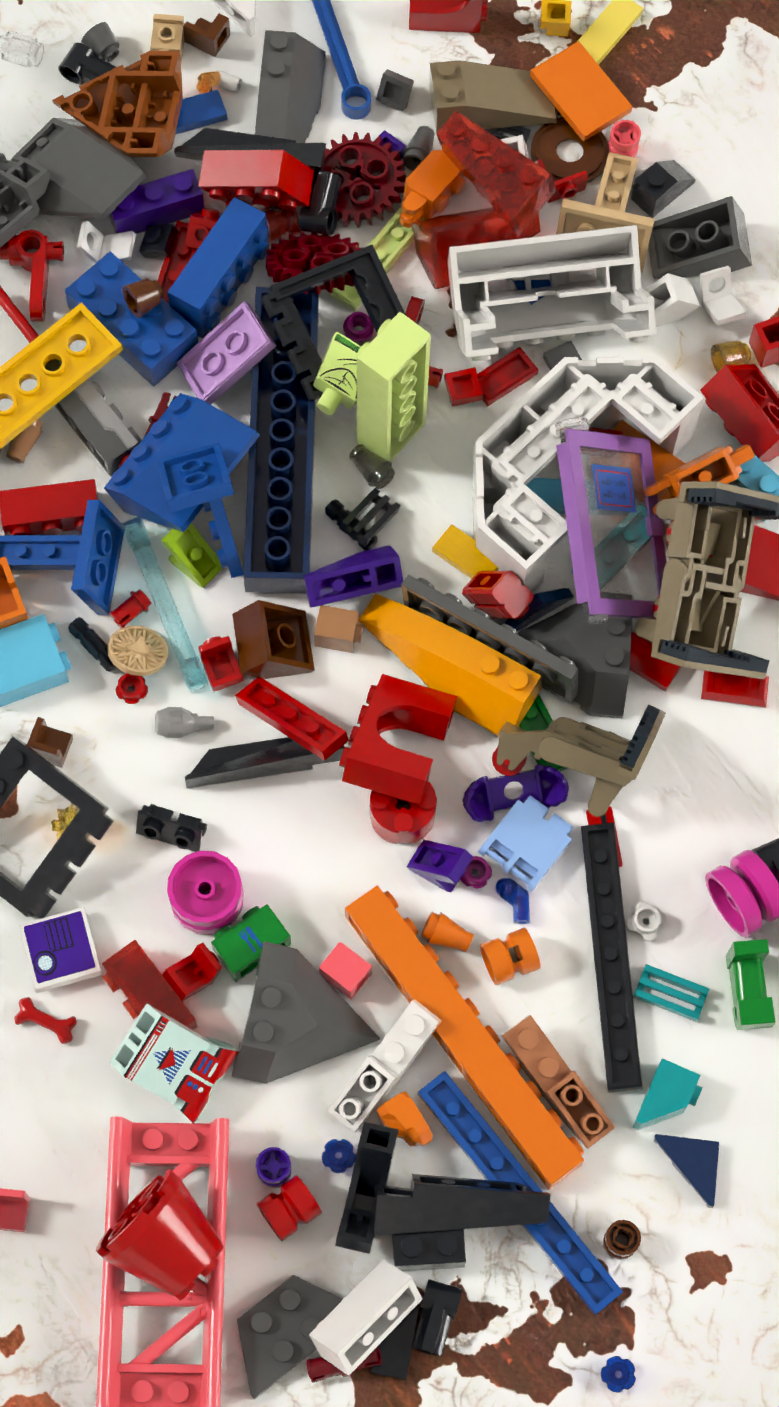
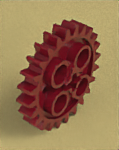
M354 132L352 140H348L345 134H343L342 143L340 144L333 139L330 140L332 148L330 150L326 148L323 171L342 177V186L339 189L335 207L338 221L342 218L344 227H348L351 220L355 221L357 228H360L362 220L365 219L371 226L373 223L372 217L374 216L383 221L382 212L386 210L393 213L394 210L391 203L400 204L401 198L398 193H404L405 189L404 182L407 177L404 172V162L400 161L399 151H393L390 142L383 145L381 136L371 141L370 133H367L364 139H359L358 133ZM351 159H356V160H357L356 162H354V163H352V164H347V163H346L347 161H349V160H351ZM377 171H383V173L379 176L372 175ZM361 196H369L364 201L357 200Z
M300 232L299 237L289 234L288 240L279 238L278 244L272 243L271 249H267L268 277H273L274 283L281 282L362 248H359L358 242L351 243L350 237L340 239V234L329 236L311 233V235H306L304 232ZM347 274L311 290H315L316 294H320L321 290L333 293V288L344 291L345 285L353 287L354 284L350 275Z

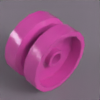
M744 850L734 856L730 861V868L720 865L706 874V886L715 906L729 926L741 937L747 938L761 929L762 919L772 922L779 918V883L768 866L753 851Z
M197 851L186 855L174 865L168 877L167 893L174 917L184 928L196 934L212 935L223 927L232 925L243 909L244 892L237 867L228 857L215 851ZM205 890L211 891L209 894L204 895Z

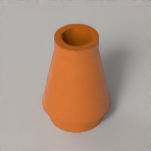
M431 912L421 936L428 939L427 943L467 952L474 934L465 930L442 912L439 914Z

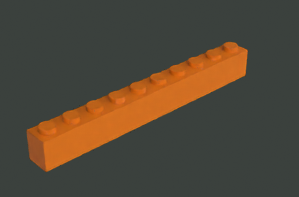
M378 885L345 907V918L409 1004L415 999L442 1020L432 1035L545 1187L550 1190L582 1166L584 1162L581 1156L584 1154L583 1148L573 1136L568 1138L560 1127L563 1123L557 1113L552 1108L547 1110L539 1100L542 1095L536 1085L531 1080L525 1082L518 1072L521 1070V1067L511 1053L504 1054L498 1046L500 1039L490 1025L483 1026L477 1018L480 1013L475 1004L469 998L464 1000L456 990L459 988V984L449 971L443 973L436 963L439 961V958L429 944L422 945L416 937L419 932L414 923L408 917L403 919L396 910L399 905L393 895L388 890L383 893Z

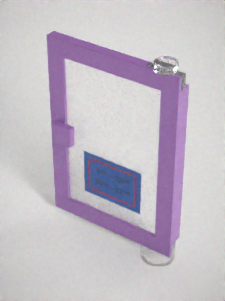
M583 417L560 420L555 423L556 434L560 435L561 444L556 445L577 604H583L584 616H588L589 624L608 622V617L636 619L644 617L654 619L653 605L655 599L660 596L663 572L667 561L663 540L662 518H659L657 514L655 515L652 510L653 506L658 503L657 494L646 497L643 491L646 487L656 483L650 439L588 431V419Z

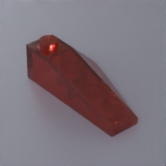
M537 201L442 215L412 223L416 254L434 289L450 286L448 271L449 247L531 238L541 232Z

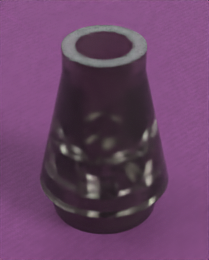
M362 444L357 445L349 455V459L354 462L370 487L375 486L377 489H382L392 481L395 475L392 463L368 450Z

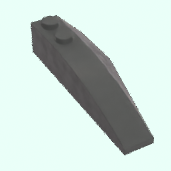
M265 30L255 135L296 140V143H305L312 130L314 118L321 107L326 52L296 32ZM270 206L273 209H280L278 206Z

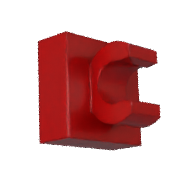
M475 367L445 373L444 380L452 407L482 401L483 394Z

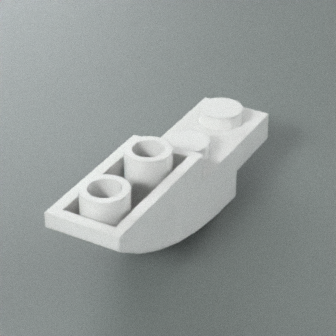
M412 1000L373 1054L367 1057L328 1112L355 1133L410 1067L442 1020L417 1000Z

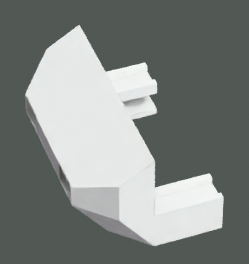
M637 225L449 247L448 271L459 348L467 358L471 357L472 361L490 360V355L498 354V348L513 346V341L525 340L526 344H538L544 342V337L556 336V340H570L575 338V334L586 332L587 336L596 337L605 335V330L611 329L617 331L625 339L629 338V342H644L648 340V336L657 335L654 296L642 289ZM596 268L597 279L569 282V271ZM508 279L509 290L488 292V281ZM549 279L551 282V286L531 289V280ZM524 280L525 290H517L513 281ZM529 301H537L532 305L529 303Z

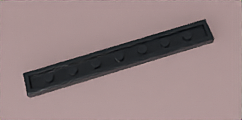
M612 822L581 826L608 1092L643 1089L615 824Z

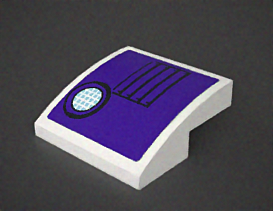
M85 907L19 925L36 993L102 975Z

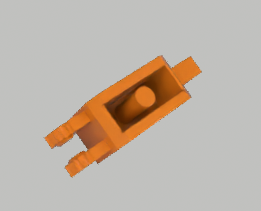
M456 146L448 153L442 150H432L405 180L401 206L403 212L399 216V222L403 227L413 228L422 218L429 221L437 212L442 213L449 198L453 194L458 195L466 183V179L463 177L465 170L470 164L471 153L464 151L459 146Z
M731 445L717 447L662 475L660 481L646 487L643 491L647 497L656 495L661 490L667 488L671 495L668 499L679 496L682 482L717 481L729 484L740 477L739 473L742 472L740 465L751 460L755 455L750 445H744L736 450H732ZM655 504V506H653L652 508L655 515L657 504Z

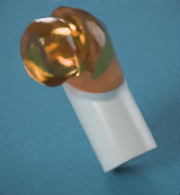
M220 70L204 72L197 78L199 81L196 89L199 92L207 93L212 91V87L215 85L237 93L241 87L242 79Z

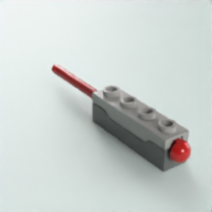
M0 286V306L28 342L31 343L39 336ZM57 359L50 360L46 364L45 369L56 371L61 367L62 362ZM87 379L58 402L55 407L111 477L130 456L134 447L139 445L141 439L133 427L127 428L121 421L123 416L119 409L113 403L109 405L105 401V394L96 381L91 383Z

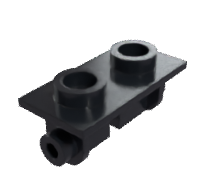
M152 803L150 806L143 805L142 810L138 811L136 834L145 836L148 839L172 844L181 849H188L194 852L200 851L202 836L204 837L208 824L202 822L201 818L180 813L177 821L171 820L174 815L173 810L159 807Z

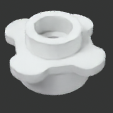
M640 902L635 907L636 912L634 916L627 920L626 927L630 932L636 931L643 935L645 941H653L657 937L656 931L659 926L665 924L666 916L663 912H658L656 908L649 906L648 903ZM648 919L649 924H644L643 920Z

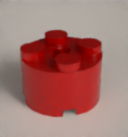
M428 781L420 805L371 791L369 813L373 829L382 839L389 843L411 844L420 841L433 827L437 806L436 793L432 784ZM400 804L403 806L406 804L409 806V809L407 810L406 808L402 807L400 810H398L397 805Z

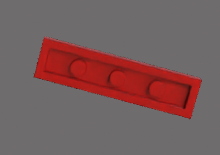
M260 676L235 695L240 706L324 761L349 741L345 730Z

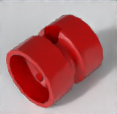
M297 1175L281 1185L280 1194L270 1193L256 1203L264 1219L281 1242L298 1231V1223L308 1224L322 1214L318 1203Z

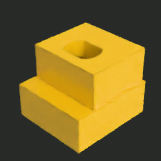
M542 0L540 29H546V35L568 37L571 24L572 1Z

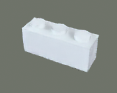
M383 1259L317 1325L309 1336L320 1356L349 1376L420 1303L422 1297L411 1276Z

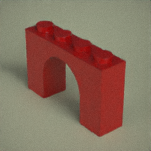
M410 0L409 30L480 33L481 21H487L488 0Z
M382 674L377 686L371 685L366 699V703L369 706L362 705L357 721L360 727L353 726L348 742L351 748L344 747L339 763V766L344 767L342 782L420 805L428 784L433 759L396 748L387 743L380 734L388 730L403 729L444 741L453 718L458 696Z

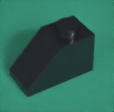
M675 160L658 161L634 180L631 200L651 218H654L693 185L696 179Z

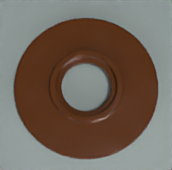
M564 117L557 118L556 123L544 124L538 129L532 139L530 152L534 166L536 160L541 159L552 182L586 171L588 183L598 177L604 170L609 154V146L602 131L583 142ZM567 140L575 141L581 145L583 155L577 161L566 162L557 155L556 149L558 145Z

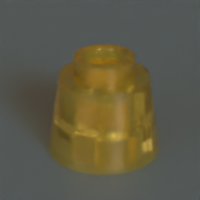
M739 340L715 344L711 348V360L717 373L725 365L748 364L752 357L749 346Z

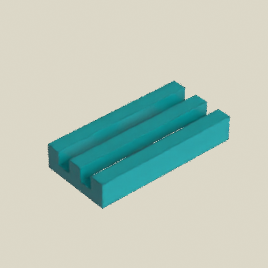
M645 964L633 998L697 1022L710 988ZM648 976H651L658 980L664 981L676 987L699 995V998H696L694 996L683 993L681 991H678L676 989L665 986L663 984H660L647 978ZM644 986L694 1005L695 1009L693 1011L644 992Z

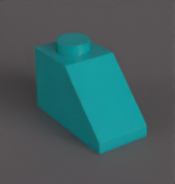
M662 1058L632 1127L640 1130L684 1113L689 1104L695 1107L703 1088L697 1085L701 1075Z

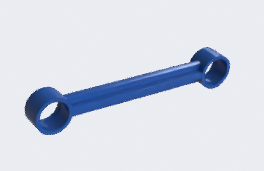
M312 0L343 89L341 94L342 112L350 119L359 120L365 118L371 111V93L366 86L359 84L331 1ZM358 96L365 99L366 103L360 107H352L346 101L351 97Z

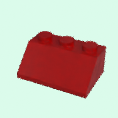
M756 364L725 365L700 389L706 398L705 402L724 421L723 426L730 435L736 437L741 445H750L754 455L762 462L771 461L779 456V394Z

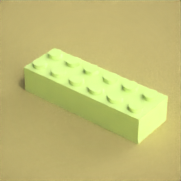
M401 312L392 320L387 319L384 321L375 339L371 343L365 342L356 354L357 445L385 467L426 424L431 334Z

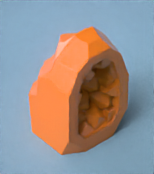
M406 1091L396 1095L376 1109V1113L384 1126L398 1129L397 1138L403 1139L410 1147L425 1146L431 1142L433 1134L421 1112Z

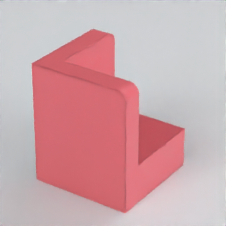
M340 942L319 966V973L328 983L352 1000L372 975V965Z
M0 1188V1230L25 1232L30 1201L26 1191Z

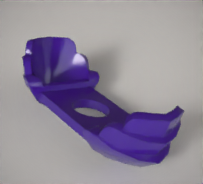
M536 765L532 770L519 772L512 776L504 775L489 779L487 776L481 777L470 784L464 792L462 802L466 812L474 821H492L494 819V811L512 808L517 800L524 803L530 795L547 808L551 806L557 807L567 800L569 785L565 776L559 770L552 766ZM510 782H519L523 787L522 794L516 799H509L504 794V789Z

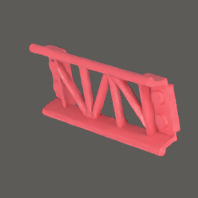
M110 1117L105 1233L109 1228L112 1230L116 1229L114 1225L125 1212L124 1209L128 1205L130 1166L175 1167L172 1171L181 1180L198 1167H209L207 1220L220 1238L224 1248L216 1257L219 1262L205 1277V1282L197 1277L193 1281L194 1287L191 1290L193 1292H189L181 1301L165 1292L124 1291L125 1271L103 1259L96 1407H220L229 1150L228 1118H216L210 1124L136 1123L124 1117ZM124 1307H196L128 1364L121 1363ZM203 1321L202 1365L151 1364Z

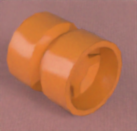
M525 927L508 933L504 941L497 937L480 944L486 969L496 986L514 979L516 972L525 975L541 968L536 947ZM513 948L518 962L513 963L508 949Z

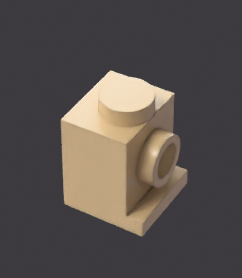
M153 15L150 51H179L182 64L184 16Z

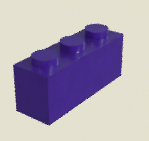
M186 170L138 185L109 214L115 233L133 231L135 234L146 231L147 225L171 224L177 222V220L181 221L190 218V215L202 211L204 208L203 193L201 188L198 187L199 183L194 170Z

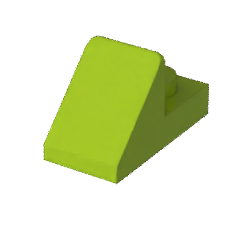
M192 523L184 532L172 529L161 540L171 553L168 560L202 588L222 569L219 557Z

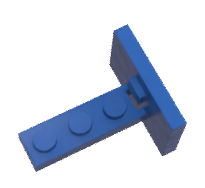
M219 443L157 460L170 513L203 504L205 512L212 511L214 520L208 523L213 540L220 539L222 549L217 550L221 567L229 568L231 578L244 575L222 501L223 497L234 495V491Z
M88 500L81 535L0 536V558L6 556L11 570H74L71 590L97 615H109L125 526L100 500Z

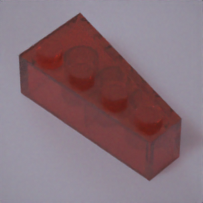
M456 110L436 133L443 152L461 173L471 181L481 196L485 197L494 208V211L501 219H504L517 237H519L556 191L550 172Z

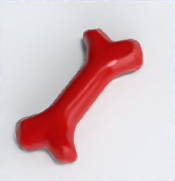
M25 997L19 1000L20 1011L14 1017L16 1025L24 1022H34L53 1031L60 1043L67 1044L72 1041L71 1030L77 1025L75 1016L67 1019H57L38 1010L31 998Z

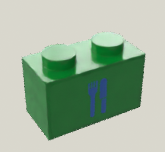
M268 904L261 908L259 906L251 908L242 916L243 920L233 927L231 925L223 927L214 935L215 939L211 941L214 953L235 982L257 968L263 941L287 947L291 945L290 934Z

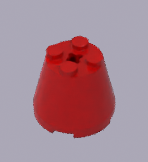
M168 1169L165 1173V1179L159 1174L124 1209L125 1212L114 1225L116 1229L112 1230L109 1228L96 1247V1252L110 1264L171 1296H175L181 1301L194 1287L193 1281L199 1274L206 1277L219 1262L216 1257L222 1251L224 1245L181 1178L171 1169Z

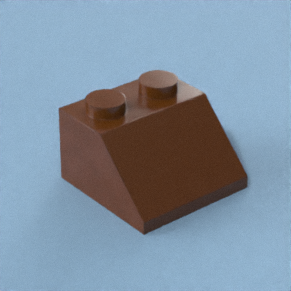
M257 600L232 614L241 675L256 678L260 676L263 679H270L315 671L305 610Z

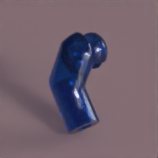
M511 878L499 879L495 885V890L502 899L513 906V923H530L528 891Z

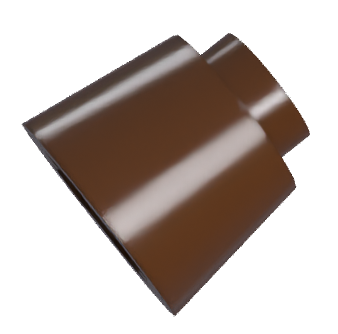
M148 278L122 287L124 300L129 310L137 318L142 317L159 305L161 302L160 298L163 297V290L156 280L151 281Z

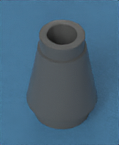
M420 126L402 152L404 165L411 171H414L433 150L435 133L430 127Z

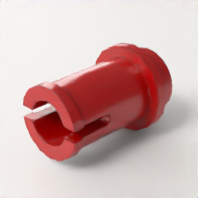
M142 590L131 591V596L109 612L111 618H114V622L120 628H124L143 611L146 613L149 611L148 607L152 603Z

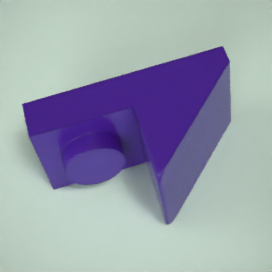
M423 839L406 867L439 888L451 893L465 873L473 856L466 849Z

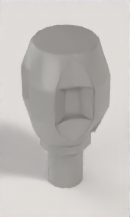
M167 707L157 711L155 714V732L166 738H182L193 732H198V729H214L215 725L214 716H198L197 713H192L182 707Z

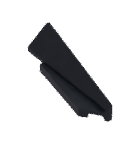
M204 128L183 145L177 146L174 149V154L179 158L202 161L204 150H285L314 171H323L326 143H296V140Z
M289 737L209 749L192 772L185 776V783L187 788L311 770L313 769L312 765L340 761L345 746L343 745L325 761Z
M412 1174L411 1189L375 1185L374 1233L376 1235L541 1224L548 1221L550 1193L527 1191L526 1185L517 1182Z

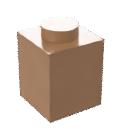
M321 605L314 632V646L353 653L355 642L361 643L364 624L359 623V612Z

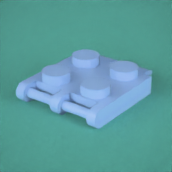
M530 795L524 803L517 800L480 847L478 853L482 856L488 855L503 866L502 871L506 874L511 872L526 883V888L533 892L571 843L572 838L568 835L572 831L573 826L555 813L548 821L544 819L549 812V808Z

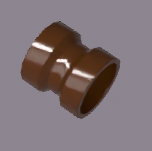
M618 1220L612 1223L603 1238V1247L606 1253L613 1259H628L640 1246V1231L634 1223L628 1220Z

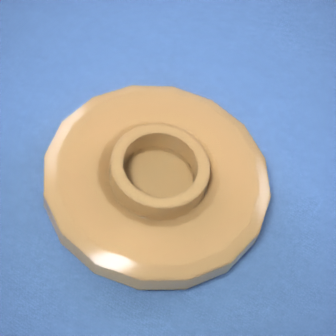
M144 626L120 628L112 634L107 646L108 656L113 665L122 672L134 676H147L157 673L165 666L169 656L168 645L164 638L156 631Z

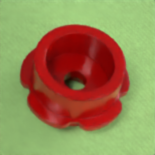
M126 673L119 678L118 686H116L115 690L119 699H124L127 704H136L139 702V699L146 697L148 686L145 685V678L143 676H134ZM133 686L135 690L129 691V687Z

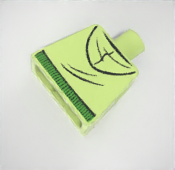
M337 331L327 348L313 384L316 389L323 392L316 406L328 415H333L339 403L352 409L356 405L357 400L356 354L361 346Z

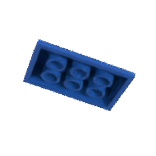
M180 393L177 398L172 400L160 419L151 426L150 431L139 445L134 447L122 466L113 473L104 489L124 513L184 532L202 510L203 504L170 513L157 460L219 443L228 474H230L260 435L256 430L202 399Z

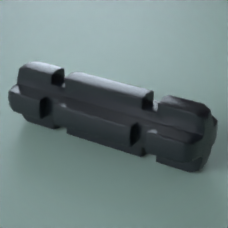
M334 499L325 507V514L332 521L336 520V524L340 527L342 521L351 512L345 510V506L339 500ZM357 519L350 527L354 528L360 520ZM364 528L360 534L364 536L368 530ZM375 536L365 547L359 542L358 545L365 551L371 550L377 544L378 538Z
M76 618L69 624V632L76 639L80 640V644L96 660H99L100 665L106 671H113L116 666L113 665L108 656V645L93 629L88 627L89 625L83 618Z

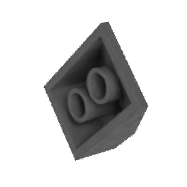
M733 196L654 221L649 242L654 279H660L667 273L679 277L700 276L701 273L729 266L731 272L752 266L745 215Z

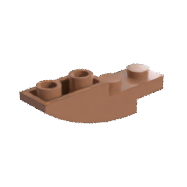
M531 1015L526 1016L501 1035L520 1061L519 1065L528 1078L536 1085L548 1104L587 1149L615 1128L575 1071L570 1070Z

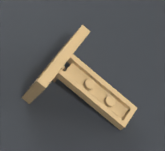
M609 152L595 205L563 198L556 234L637 225L640 271L643 273L655 219L625 212L637 169L638 158Z

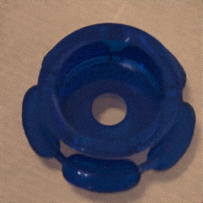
M332 1139L325 1144V1151L321 1155L325 1167H329L334 1173H343L347 1168H351L354 1165L356 1154L353 1153L354 1147L348 1140L342 1139L338 1141L337 1139ZM338 1152L342 1154L340 1159L335 1157V1154Z
M613 1356L606 1361V1366L602 1367L601 1379L612 1392L620 1393L623 1389L629 1390L636 1381L634 1376L635 1367L629 1359ZM616 1371H620L622 1373V1376L620 1378H617L615 1376Z

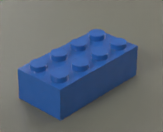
M235 197L168 291L169 305L197 330V336L202 339L209 330L212 331L219 324L221 313L225 307H230L234 303L238 288L242 283L246 284L250 280L254 265L258 260L265 258L267 249L270 248L266 213Z
M110 251L65 289L68 308L72 310L82 302L122 344L123 351L119 355L154 387L178 366L177 362L198 343L197 330L162 298H160V304L140 318L135 317L124 300L122 287L142 279Z

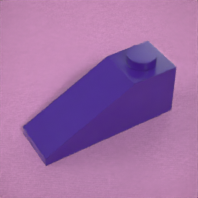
M390 545L358 552L303 575L310 608L401 587L403 582L400 557Z

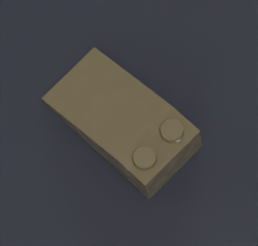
M461 60L430 63L429 89L436 133L556 123L557 118L554 105L530 77V71Z

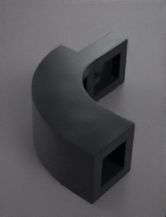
M364 1122L335 1246L370 1254L375 1237V1185L387 1186L398 1129Z

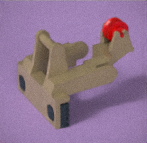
M648 704L631 740L611 731L608 732L581 721L580 723L566 717L552 720L547 730L526 731L506 721L498 734L499 744L493 752L492 763L500 774L512 776L522 770L526 764L527 755L532 751L535 753L534 758L538 760L542 758L545 761L596 777L587 807L590 814L599 817L606 813L609 805L623 786L625 787L632 780H636L666 712Z

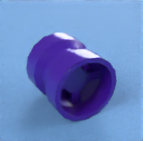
M270 1147L263 1150L256 1159L257 1174L264 1185L277 1188L289 1180L292 1167L290 1158L284 1150Z

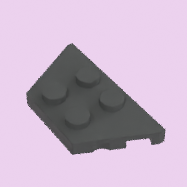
M292 1275L237 1319L249 1390L253 1399H256L317 1350L309 1334L342 1301V1298Z

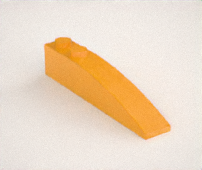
M376 593L359 618V622L364 624V627L387 649H390L427 687L458 696L454 712L497 736L506 721L517 727L520 725L542 689L541 675L430 616Z

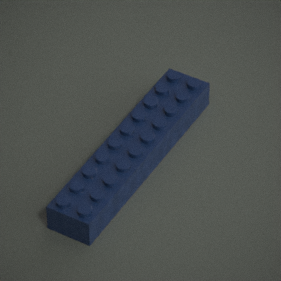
M256 287L255 313L273 339L276 347L252 367L250 428L256 430L260 437L249 449L244 587L245 592L307 594L303 575L310 573L316 400L309 402L300 383V380L309 376L308 373L297 376L286 354L287 351L295 348V345L284 348L275 331L273 323L282 319L281 316L270 319L260 299L270 293L269 287ZM310 290L307 294L301 293L292 298L318 351L319 294H316L315 290Z

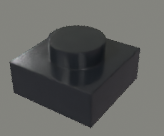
M173 224L147 225L139 252L144 258L170 257L179 231Z

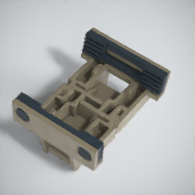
M717 481L682 482L677 498L663 499L656 506V514L659 518L673 520L666 531V540L669 544L666 557L670 558V560L664 567L660 596L654 601V619L640 618L636 622L635 631L638 636L652 642L651 657L684 668L765 679L770 660L732 649L742 601V598L738 597L745 585L755 519L779 520V496Z

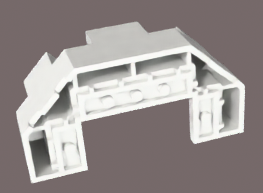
M643 356L641 360H624V357H596V360H578V357H564L475 441L472 511L473 539L476 541V548L499 568V571H513L522 581L521 585H526L533 593L543 583L548 552L568 534L566 520L526 485L557 456L556 445L566 442L565 429L584 430L590 425L591 427L612 430L626 416L646 433L651 440L675 455L693 437L704 397L656 356Z

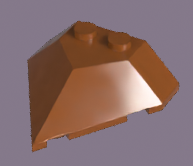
M148 51L140 55L141 60L125 68L122 64L79 86L80 91L66 98L61 95L52 100L56 106L129 157H160L173 148L183 100L180 52Z

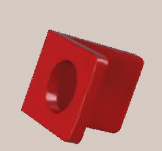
M536 160L534 175L548 203L561 198L569 199L586 189L588 178L586 171L552 182L542 160Z

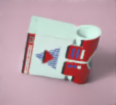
M146 1004L113 1056L110 1064L125 1078L174 1104L195 1124L210 1099L214 1085L226 1074L239 1053V1049L221 1040L201 1036L158 1009Z

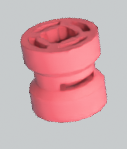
M630 120L616 122L610 132L609 152L635 158L641 137L639 126Z

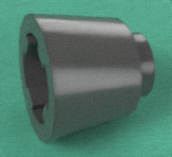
M106 22L93 26L85 33L81 40L82 44L93 50L96 57L106 62H111L119 55V42Z

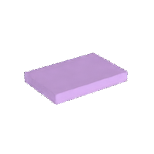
M244 301L177 362V365L196 397L211 405L273 350L276 344L252 306Z

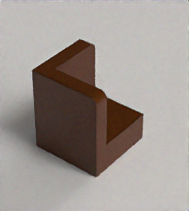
M218 13L212 23L203 18H198L195 24L186 21L183 25L184 42L216 57L230 37L229 18Z
M37 717L27 745L54 766L62 768L72 744L73 735L48 727L44 718Z

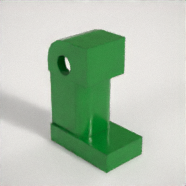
M767 939L733 942L725 956L727 969H729L734 1005L732 1010L737 1030L771 1028L775 1024L772 997L767 998L763 962L769 954Z

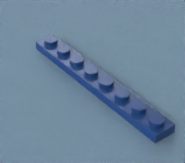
M446 1071L442 1072L418 1091V1096L486 1180L517 1182L526 1185L527 1191L542 1192ZM551 1202L546 1223L522 1225L594 1315L598 1314L623 1293L622 1289Z

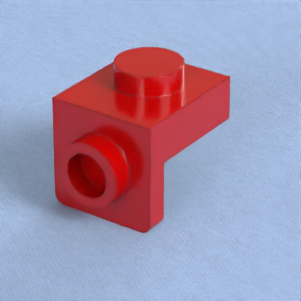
M203 208L202 211L190 215L185 245L198 249L220 218L221 212L211 208Z
M229 636L209 638L203 645L198 647L200 659L213 692L244 682Z
M200 943L195 947L191 955L165 969L162 977L181 1002L212 985L221 972L222 966L217 956L212 951H209L204 943Z

